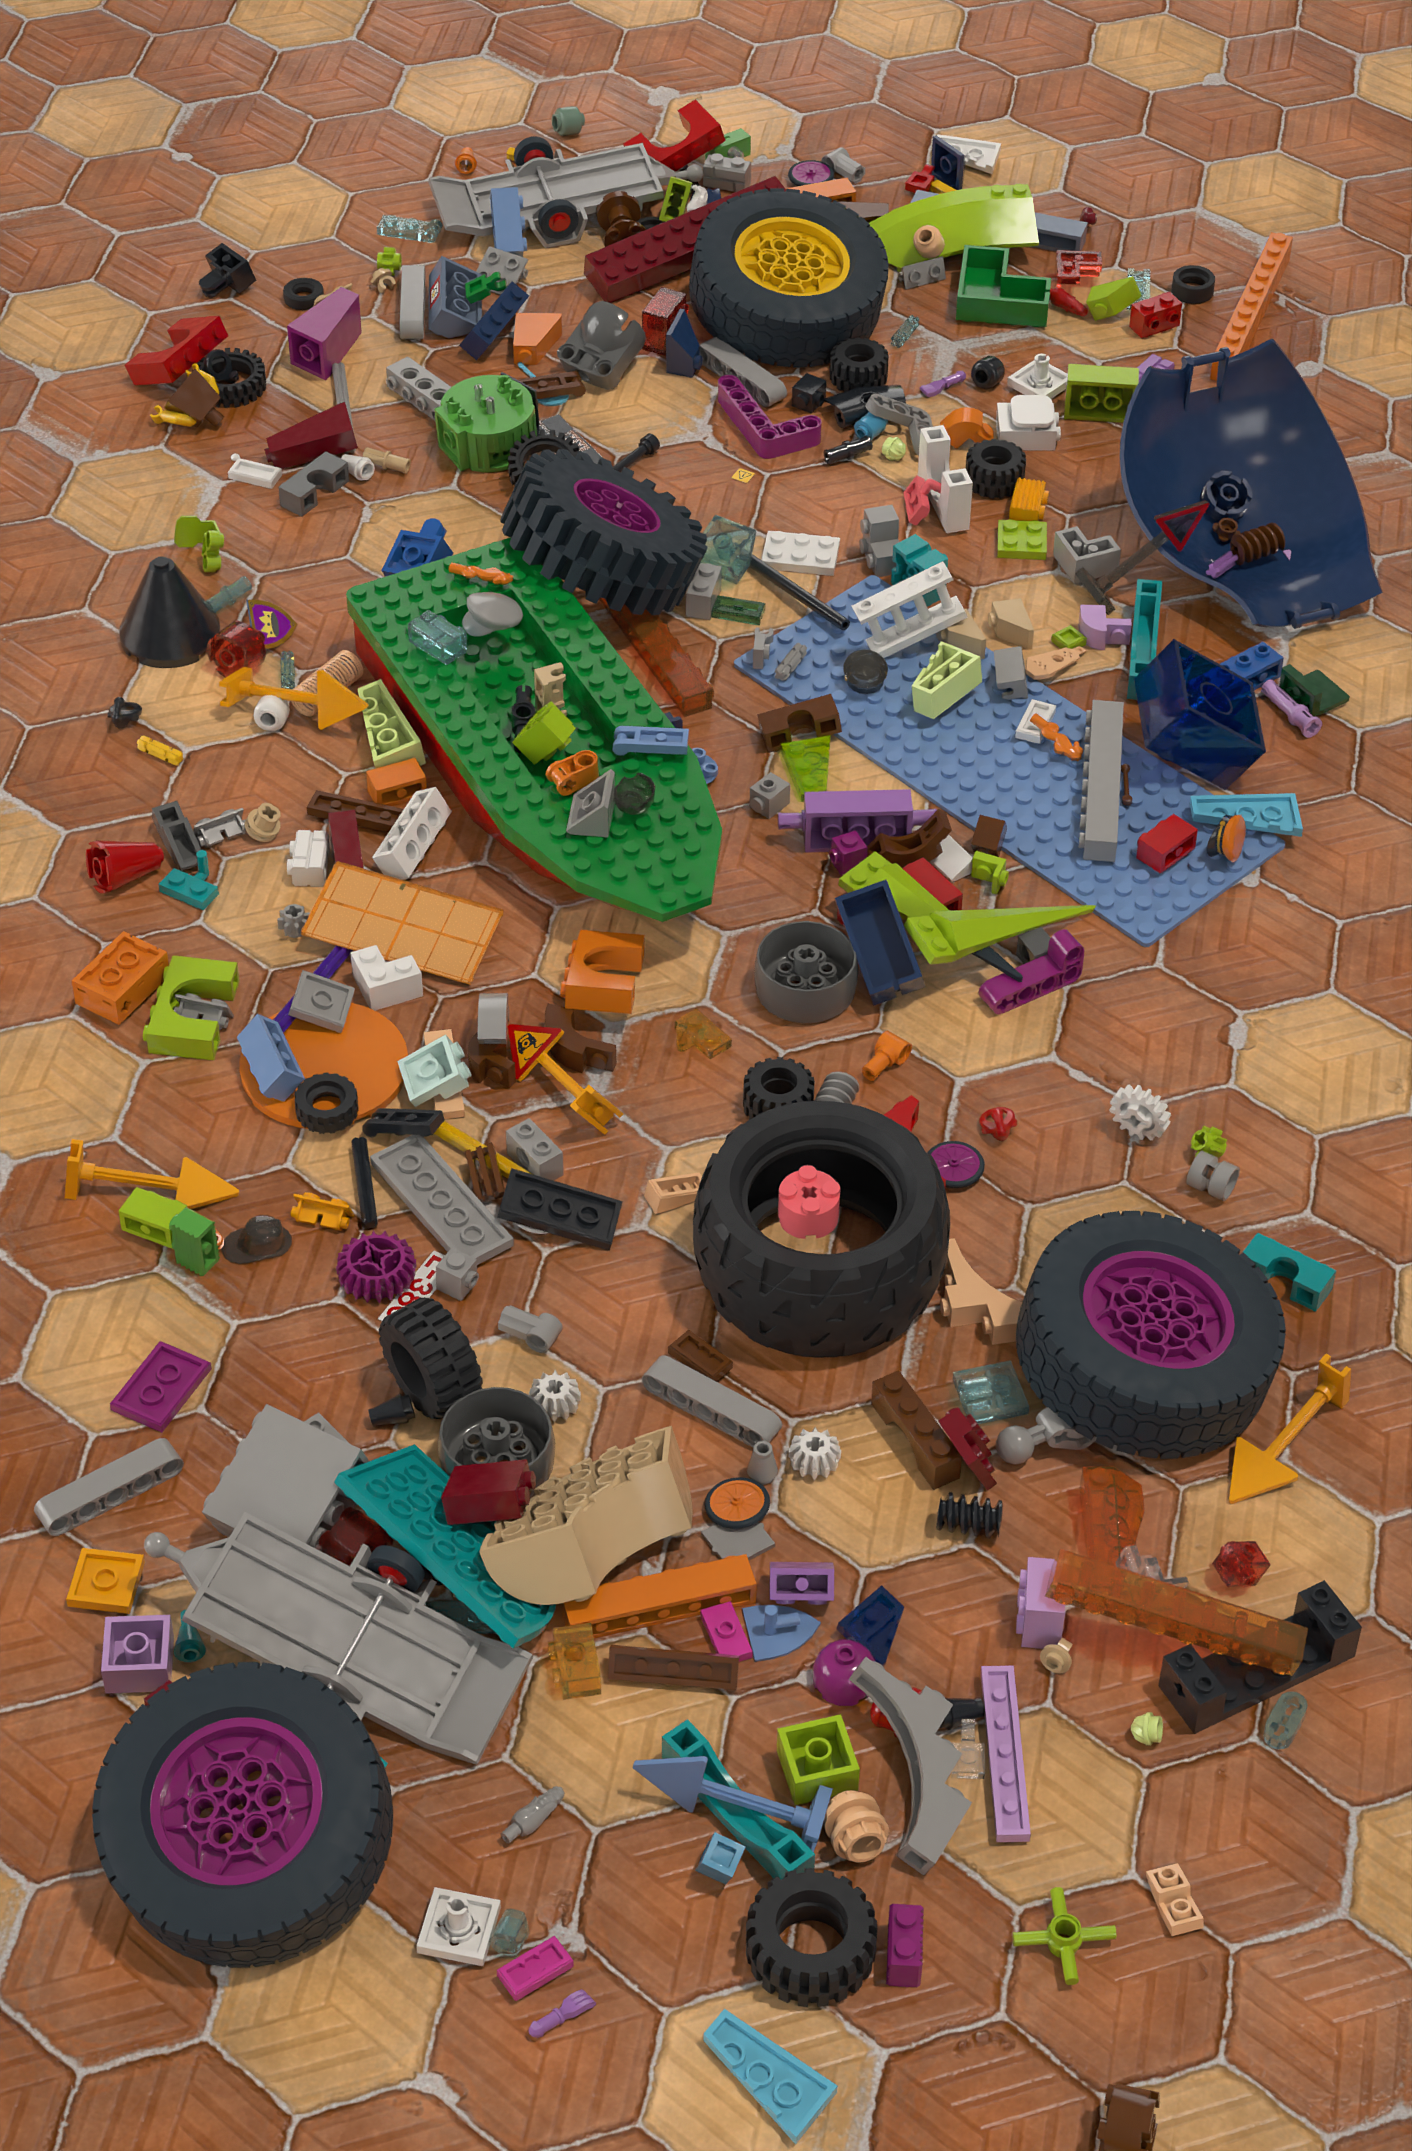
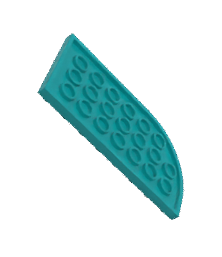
M415 1444L338 1474L334 1483L343 1490L344 1494L357 1503L368 1517L374 1519L387 1531L391 1538L398 1541L412 1557L426 1567L436 1580L442 1582L454 1593L459 1601L468 1606L480 1621L486 1623L495 1631L504 1643L515 1648L534 1639L544 1631L554 1614L556 1604L540 1605L522 1601L508 1594L495 1583L489 1575L479 1551L486 1535L489 1533L494 1534L496 1531L494 1524L497 1521L448 1525L441 1496L450 1476Z

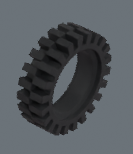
M225 348V352L232 362V371L243 372L250 375V377L240 383L217 384L220 400L215 407H220L221 403L224 404V408H229L230 404H234V408L240 407L239 402H242L244 406L248 405L249 399L253 402L256 401L257 396L261 397L263 391L266 390L264 362H262L260 357L257 358V354L254 352L249 354V350L244 349L240 353V348H235L234 352H230V348ZM220 355L216 356L212 361V369L218 374L225 367V361ZM203 357L196 364L200 370L206 372L204 368L205 357Z
M540 429V436H536L535 431L529 432L530 439L524 434L521 436V443L517 440L514 443V448L511 447L510 456H508L511 484L516 485L524 468L525 461L534 453L543 450L557 453L558 449H564L576 457L577 453L581 452L579 451L578 444H573V439L570 436L565 440V434L562 432L559 433L558 437H555V430L551 429L549 435H545V429Z

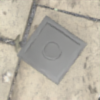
M302 970L288 1015L341 1033L355 988Z

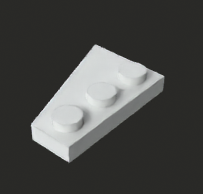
M937 135L966 156L965 165L990 174L993 173L1000 154L1001 143Z

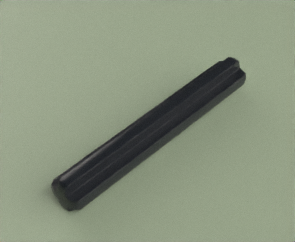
M355 1137L351 1143L362 1227L374 1229L377 1227L378 1222L367 1139Z

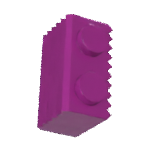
M889 1905L886 1984L889 1986L918 1987L921 1985L924 1908L921 1905Z

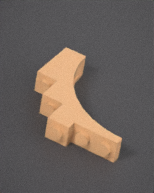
M955 1238L949 1239L947 1262L944 1268L946 1272L944 1298L940 1299L942 1316H947L950 1327L982 1323L984 1334H989L992 1345L1015 1342L1017 1321L1022 1302L1006 1296L984 1281L974 1272L962 1256Z

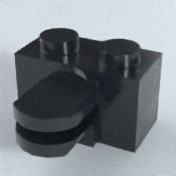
M221 243L205 255L212 270L199 280L200 288L205 297L213 298L227 287H231L240 294L257 281L248 260L225 244Z

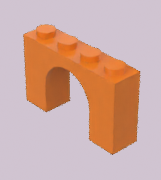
M580 930L578 939L572 942V953H569L568 967L565 968L564 981L561 983L560 996L565 998V1009L632 1014L635 1001V976L606 974L597 971L622 970L641 972L645 957V935Z

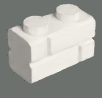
M298 830L295 841H290V857H293V859L287 860V875H292L294 886L310 885L311 887H323L325 885L330 851L329 834L327 831L314 830V832H311L310 830Z

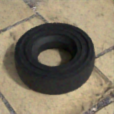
M312 278L291 280L283 289L286 305L296 310L311 309L314 306L315 299L320 295H324L322 284ZM301 292H309V293H311V294L306 295V296L296 295V294L301 293Z

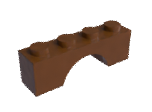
M898 1370L873 1381L871 1405L886 1425L895 1423L904 1432L913 1449L918 1470L932 1489L935 1490L960 1479L962 1456L901 1372Z

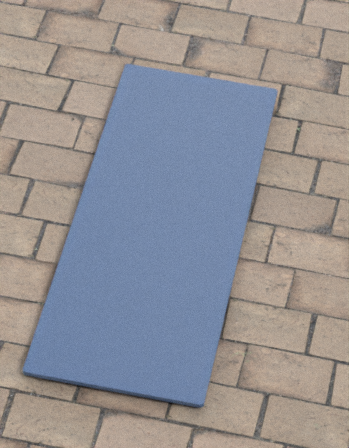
M870 575L825 603L850 621V625L846 630L842 631L812 611L773 636V642L770 644L769 659H764L763 669H753V649L734 660V667L789 705L831 694L839 712L842 732L833 734L834 736L973 831H975L979 815L1004 820L1007 825V832L1002 851L1081 905H1096L1093 913L1143 947H1150L1285 848V841L1271 832L1246 829L1244 845L1236 862H1231L1223 854L1210 857L1207 854V844L1211 834L1218 825L1193 821L1190 809V796L1213 794L1122 736L1121 765L1125 763L1130 765L1131 769L1128 773L1129 795L1133 799L1132 804L1129 806L1122 804L1124 782L1123 773L1120 772L1118 838L1115 862L1084 860V849L1079 848L1080 832H1085L1080 830L1081 814H1086L1081 812L1082 797L1087 796L1082 795L1083 779H1087V777H1083L1084 761L1088 762V760H1084V746L1089 744L1084 742L1085 729L1090 727L1085 725L1086 712L1027 674L1028 698L1003 699L1002 693L1011 692L1013 689H998L994 652L987 647L985 648V658L981 659L982 683L935 719L915 712L912 684L922 669L927 668L930 663L929 658L932 654L935 655L937 653L938 645L941 641L937 639L935 633L876 662L865 640L873 636L868 622L861 625L852 608V605L891 587L890 584L875 575ZM913 600L900 606L905 620L919 614ZM891 611L877 617L882 631L896 625ZM796 643L805 645L807 647V654L785 681L776 679L774 676L776 674L775 669L791 651ZM863 660L877 663L883 669L884 674H886V679H884L881 689L871 694H859L853 691L848 686L847 681H845L847 670L852 664ZM858 670L849 677V682L853 686L866 690L879 686L882 680L878 673L871 670ZM1032 699L1056 705V713L1051 722L1059 726L1058 733L1066 735L1072 746L1075 741L1079 742L1080 747L1083 749L1081 760L1071 761V758L1055 753V741L1048 740L1043 737L1040 744L1015 738L1016 730ZM1172 814H1175L1198 829L1196 847L1160 874L1136 858L1137 841L1143 833L1153 829L1161 820H1165Z

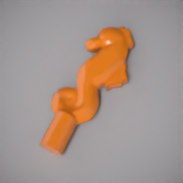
M451 563L449 566L450 573L463 575L465 578L477 576L483 581H493L496 585H506L513 581V576L510 573L507 574L496 567L481 569L477 566L471 565L467 567L457 563Z
M1037 713L1031 717L1030 722L1041 729L1042 735L1048 740L1055 741V753L1063 754L1071 758V761L1081 760L1083 749L1078 741H1075L1072 746L1066 735L1058 733L1059 726L1056 723L1047 722Z

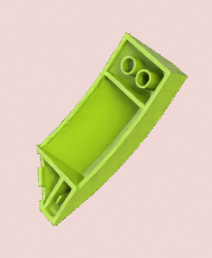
M1028 184L983 186L942 193L896 208L869 223L885 246L888 264L897 267L898 272H901L904 266L931 260L919 255L913 244L915 232L926 225L939 229L944 238V249L935 258H945L964 252V245L999 248L1039 246L1033 198Z

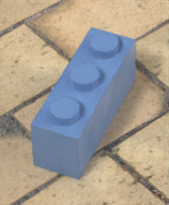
M518 187L491 188L490 205L494 248L523 257V252L527 251L526 237L522 238V230H525V218L520 216V209H523V196L518 195Z
M257 1014L241 1031L237 1039L242 1048L241 1052L249 1062L250 1071L257 1079L260 1092L267 1098H275L284 1102L298 1085L303 1082L305 1077L279 1023Z

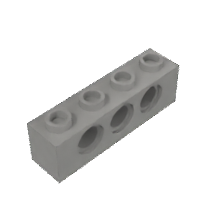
M408 356L386 367L387 387L436 422L434 409L441 406L442 397L451 386Z

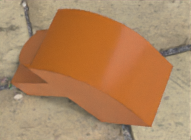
M963 407L956 409L940 422V426L944 425L951 439L950 445L956 449L969 438L975 443L994 439L993 429L988 424L982 422L983 412L975 408Z

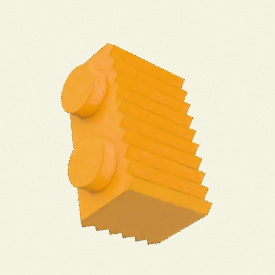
M1020 477L1017 479L1010 505L1009 519L1016 521L1044 520L1045 505L1048 504L1049 491L1045 490L1046 482L1044 480L1041 482L1040 480L1036 481L1033 479L1031 481L1030 479L1026 480Z

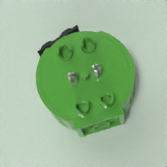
M501 372V375L476 376L455 384L442 397L441 406L434 409L438 446L460 471L468 468L477 472L508 470V456H510L511 447L514 448V443L517 440L521 443V436L524 434L530 439L529 432L535 431L537 436L536 426H540L537 390Z

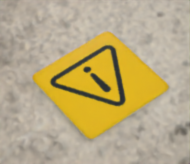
M739 468L732 478L747 483L755 473Z

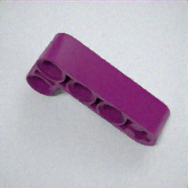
M1059 930L1049 940L1048 954L1015 968L1023 976L1022 982H1018L1002 973L985 981L979 988L978 995L995 1014L999 1015L1070 985L1082 974L1084 947L1068 930Z

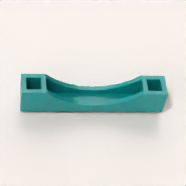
M1137 579L1127 699L1152 701L1162 581Z
M688 1719L662 1736V1759L705 1756L708 1758L703 1776L705 1780L741 1790L718 1759L709 1741ZM703 1793L698 1794V1798L743 1846H746L747 1851L773 1878L779 1877L783 1879L785 1878V1873L796 1870V1873H804V1868H815V1853L794 1831L784 1828L764 1813Z

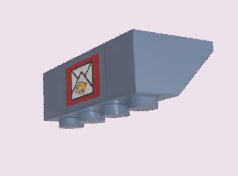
M440 257L429 274V330L446 338L470 333L482 318V300L470 304L466 298L465 283L480 277V273L446 257Z

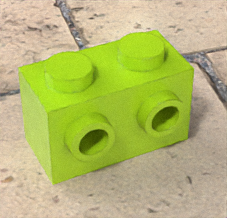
M136 1187L119 1209L121 1229L172 1248L173 1237L172 1230L169 1229V1223L187 1205L178 1200H171L160 1196L153 1191Z

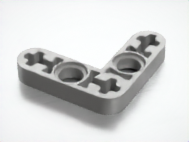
M872 394L866 403L867 410L877 417L907 426L913 449L919 456L920 429L933 427L930 415L920 408L879 394Z

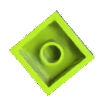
M841 1714L777 1729V1753L794 1805L812 1802L820 1785L833 1789L831 1797L844 1791H858L860 1768Z

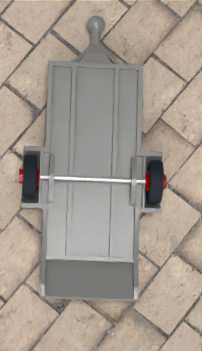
M532 136L523 139L515 148L514 161L517 167L509 159L505 160L509 171L467 180L435 176L429 178L428 182L445 230L478 236L493 234L490 205L491 188L518 187V195L523 196V209H520V216L525 218V227H531L545 248H551L580 241L588 221L587 214L596 213L597 205H600L603 197L608 193L614 191L627 192L628 195L634 196L638 200L640 210L642 211L644 202L664 198L661 186L668 185L671 176L683 180L688 179L691 182H698L703 177V169L697 164H692L687 170L675 173L672 169L649 156L643 143L564 159L560 149H556L553 156V150L548 141L542 137Z
M247 1512L243 1513L230 1537L187 1550L186 1552L170 1545L168 1537L161 1532L149 1534L144 1541V1549L149 1556L153 1558L165 1556L179 1564L180 1569L196 1592L182 1617V1621L210 1635V1642L214 1643L218 1639L260 1661V1666L263 1662L282 1665L284 1669L289 1667L303 1672L333 1690L352 1708L360 1720L364 1716L423 1748L476 1765L533 1659L531 1653L520 1647L512 1648L506 1643L484 1637L424 1606L437 1582L432 1579L423 1581L425 1571L422 1565L410 1554L392 1546H378L371 1553L369 1546L362 1544L352 1564L348 1566Z

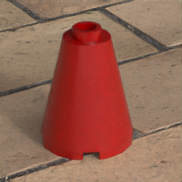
M96 840L89 843L91 845L90 849H86L87 872L89 878H95L98 885H94V888L100 894L109 893L159 869L164 861L161 847H158L154 842Z

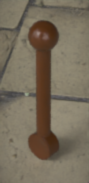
M1126 763L1121 765L1124 782L1122 804L1129 806L1132 804L1133 799L1129 795L1128 773L1131 768Z

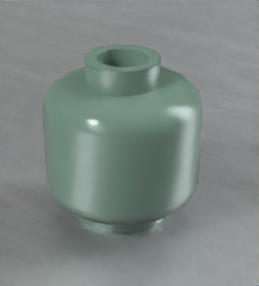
M576 106L558 108L555 114L552 115V127L561 136L579 134L582 126L585 124L584 114L580 113Z

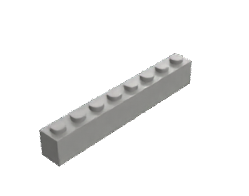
M1093 700L1092 710H1087L1085 725L1090 727L1085 729L1084 742L1089 744L1084 746V760H1088V762L1084 761L1083 777H1087V779H1083L1082 795L1087 796L1082 797L1081 812L1086 814H1081L1080 830L1085 832H1080L1079 848L1084 849V860L1115 862L1118 838L1124 702Z

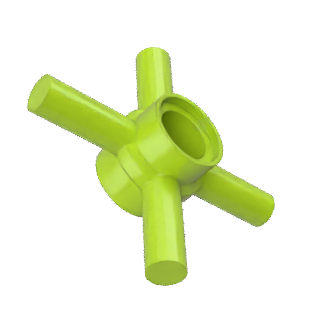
M1055 1887L1050 1890L1054 1918L1048 1925L1047 1930L1013 1932V1946L1048 1944L1050 1952L1062 1960L1065 1983L1067 1985H1075L1079 1982L1075 1954L1082 1942L1116 1939V1927L1111 1925L1081 1928L1079 1920L1067 1913L1063 1888ZM1059 1934H1067L1070 1937L1063 1938L1059 1936Z

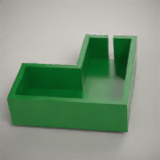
M964 245L957 294L956 320L1047 327L1051 278L1007 274L1009 248Z

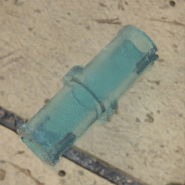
M242 576L231 585H225L220 588V592L207 599L206 602L216 613L226 605L234 604L238 597L252 589L251 582L247 577Z

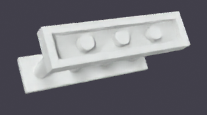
M944 562L936 564L852 605L861 625L868 622L873 636L865 640L876 662L968 618L957 596L950 598L945 584L953 581V578ZM936 589L941 603L928 609L922 595ZM913 600L919 614L905 620L900 606ZM891 611L896 625L882 631L877 617Z

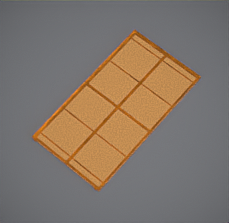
M337 861L302 928L301 935L354 951L377 945L383 958L388 961L412 955L420 970L470 985L503 917L504 910Z

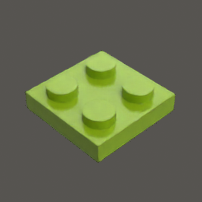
M1012 519L998 520L997 558L1046 560L1047 522L1035 520L1016 521Z

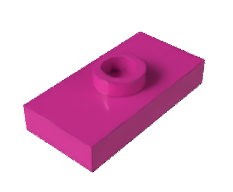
M731 1601L700 1610V1617L716 1654L738 1655L739 1662L752 1658L753 1651Z
M554 1935L497 1969V1977L516 2002L574 1967V1962Z

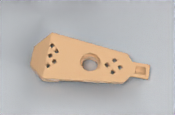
M1080 646L1073 649L1065 647L1027 657L1025 672L1034 680L1050 678L1056 672L1080 659L1079 655L1086 653V650Z

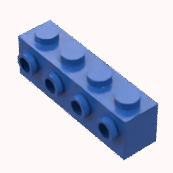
M1261 642L1187 680L1185 700L1206 716L1262 687L1267 680L1274 681L1281 677L1284 657L1265 642Z

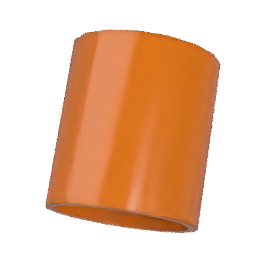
M888 1030L883 1032L875 1045V1056L862 1068L863 1075L868 1080L874 1081L885 1068L891 1067L894 1063L902 1065L911 1054L912 1044Z

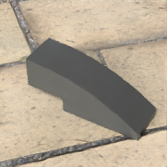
M178 801L152 808V820L166 849L180 871L198 866L196 853L201 848L188 818L184 817Z

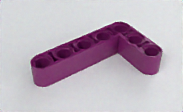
M724 375L718 379L719 404L760 457L772 459L812 448L821 443L822 421L819 417L807 415L773 425L737 377Z

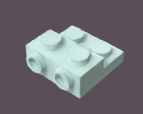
M446 1034L397 1061L409 1100L415 1107L438 1094L447 1099L469 1087L467 1078L471 1077V1072L465 1062L460 1060L465 1054L459 1043H453Z

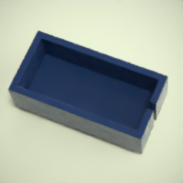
M887 879L836 897L835 900L853 950L856 952L857 962L873 1006L897 998L895 992L901 991V994L905 995L924 988L925 984Z

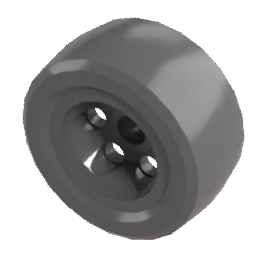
M799 921L781 925L763 938L755 958L754 981L757 997L769 1012L791 1022L818 1023L841 1014L849 1007L856 991L858 962L850 939L843 932L820 922ZM792 981H799L800 983H799V984H792L791 982H792ZM817 981L820 982V984L815 985L812 984V982Z
M504 1387L476 1390L454 1402L441 1422L438 1439V1455L441 1469L450 1476L454 1466L499 1462L500 1460L527 1459L529 1470L535 1473L537 1488L549 1480L554 1465L555 1436L550 1417L535 1398L522 1391ZM520 1445L523 1450L517 1451L514 1447ZM483 1456L486 1457V1460L479 1462L476 1461V1458ZM532 1490L530 1498L535 1495L534 1490Z

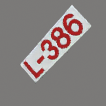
M433 1251L417 1270L414 1280L411 1281L410 1289H403L402 1296L397 1295L378 1319L382 1321L384 1317L420 1297L430 1298L436 1290V1266L445 1255Z

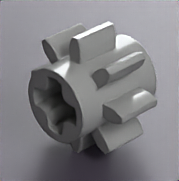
M297 904L288 905L284 910L279 911L280 918L277 919L278 929H284L285 936L292 938L301 937L311 913H305L304 906Z

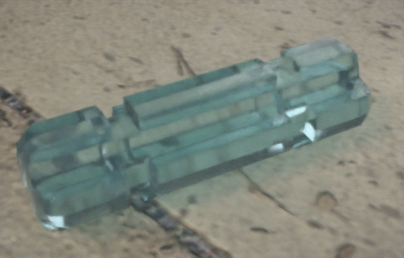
M910 315L891 337V345L900 348L919 326V318Z
M283 651L280 654L281 688L293 690L295 688L294 653L292 651Z

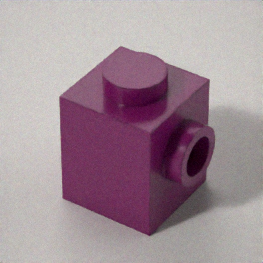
M855 830L832 838L829 857L839 874L843 876L867 858L868 847Z

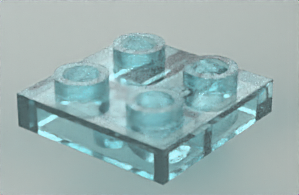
M1011 1360L953 1372L952 1380L966 1416L971 1413L978 1424L1029 1414V1404Z

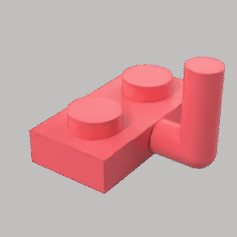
M916 475L903 492L909 523L917 526L922 518L927 517L930 511L928 493L934 490L941 494L940 482L933 479L925 481L924 478Z

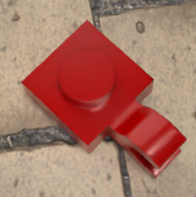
M926 164L921 172L914 171L905 182V190L914 193L917 190L928 192L935 178V175H931L935 166Z

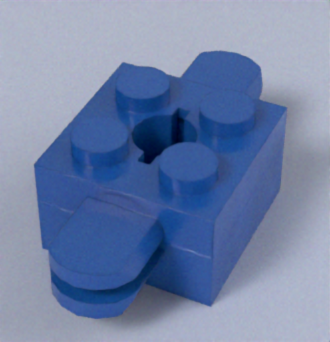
M436 518L426 520L420 533L400 530L381 570L385 577L452 556L453 551L444 540L447 530Z

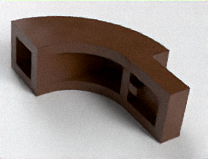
M938 809L918 830L905 836H888L880 832L867 846V857L876 851L891 864L897 863L901 868L921 858L926 859L928 862L934 860L943 852L940 842L952 831L946 812Z
M548 1003L545 1010V1027L561 1028L564 1031L562 1037L549 1050L554 1058L569 1069L580 1073L584 1072L586 1066L613 1072L617 1064L616 1045L580 1035L574 1030V1009H565V1007Z

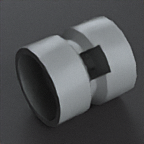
M1201 1151L1195 1157L1189 1169L1186 1183L1200 1191L1208 1189L1209 1195L1225 1201L1231 1195L1237 1183L1240 1168L1226 1161L1218 1163L1217 1157Z

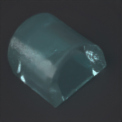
M506 1909L489 1939V1943L495 1951L513 1959L518 1957L530 1933L525 1913L515 1909Z

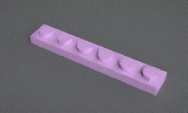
M981 1666V1684L985 1708L984 1716L996 1842H1030L1031 1833L1014 1666Z

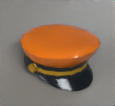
M1225 815L1221 819L1207 844V854L1210 857L1223 854L1233 863L1238 860L1246 835V826L1242 815Z

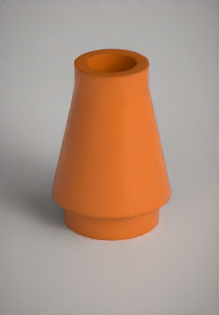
M469 147L463 148L455 160V166L459 172L469 174L476 169L477 162L473 150Z

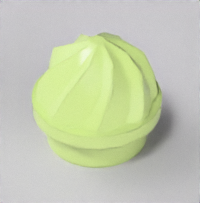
M888 437L882 446V454L888 460H900L905 455L906 445L898 437Z
M1152 1712L1137 1716L1131 1725L1134 1738L1150 1746L1153 1742L1160 1743L1163 1736L1162 1717L1154 1716Z

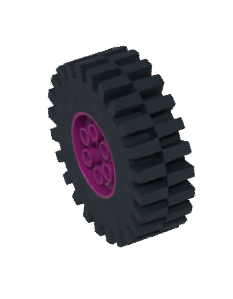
M558 449L556 455L550 450H543L540 455L533 454L529 461L527 460L500 519V522L504 524L502 528L504 536L511 537L509 542L511 547L517 551H525L522 559L529 565H543L540 574L549 580L556 577L564 580L562 588L571 593L576 588L586 591V600L597 604L600 597L606 599L609 608L621 611L625 604L632 614L642 615L646 609L651 615H660L662 610L668 613L673 611L675 605L679 606L708 549V546L705 545L708 540L707 536L700 532L702 525L697 520L689 519L691 515L690 510L685 506H673L676 498L669 492H655L656 484L647 478L642 482L633 478L634 471L623 467L621 472L614 470L611 461L600 458L596 464L587 453L578 452L576 457H574L568 450Z

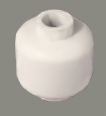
M273 695L261 697L253 714L256 724L266 731H276L282 728L289 716V704L286 700Z

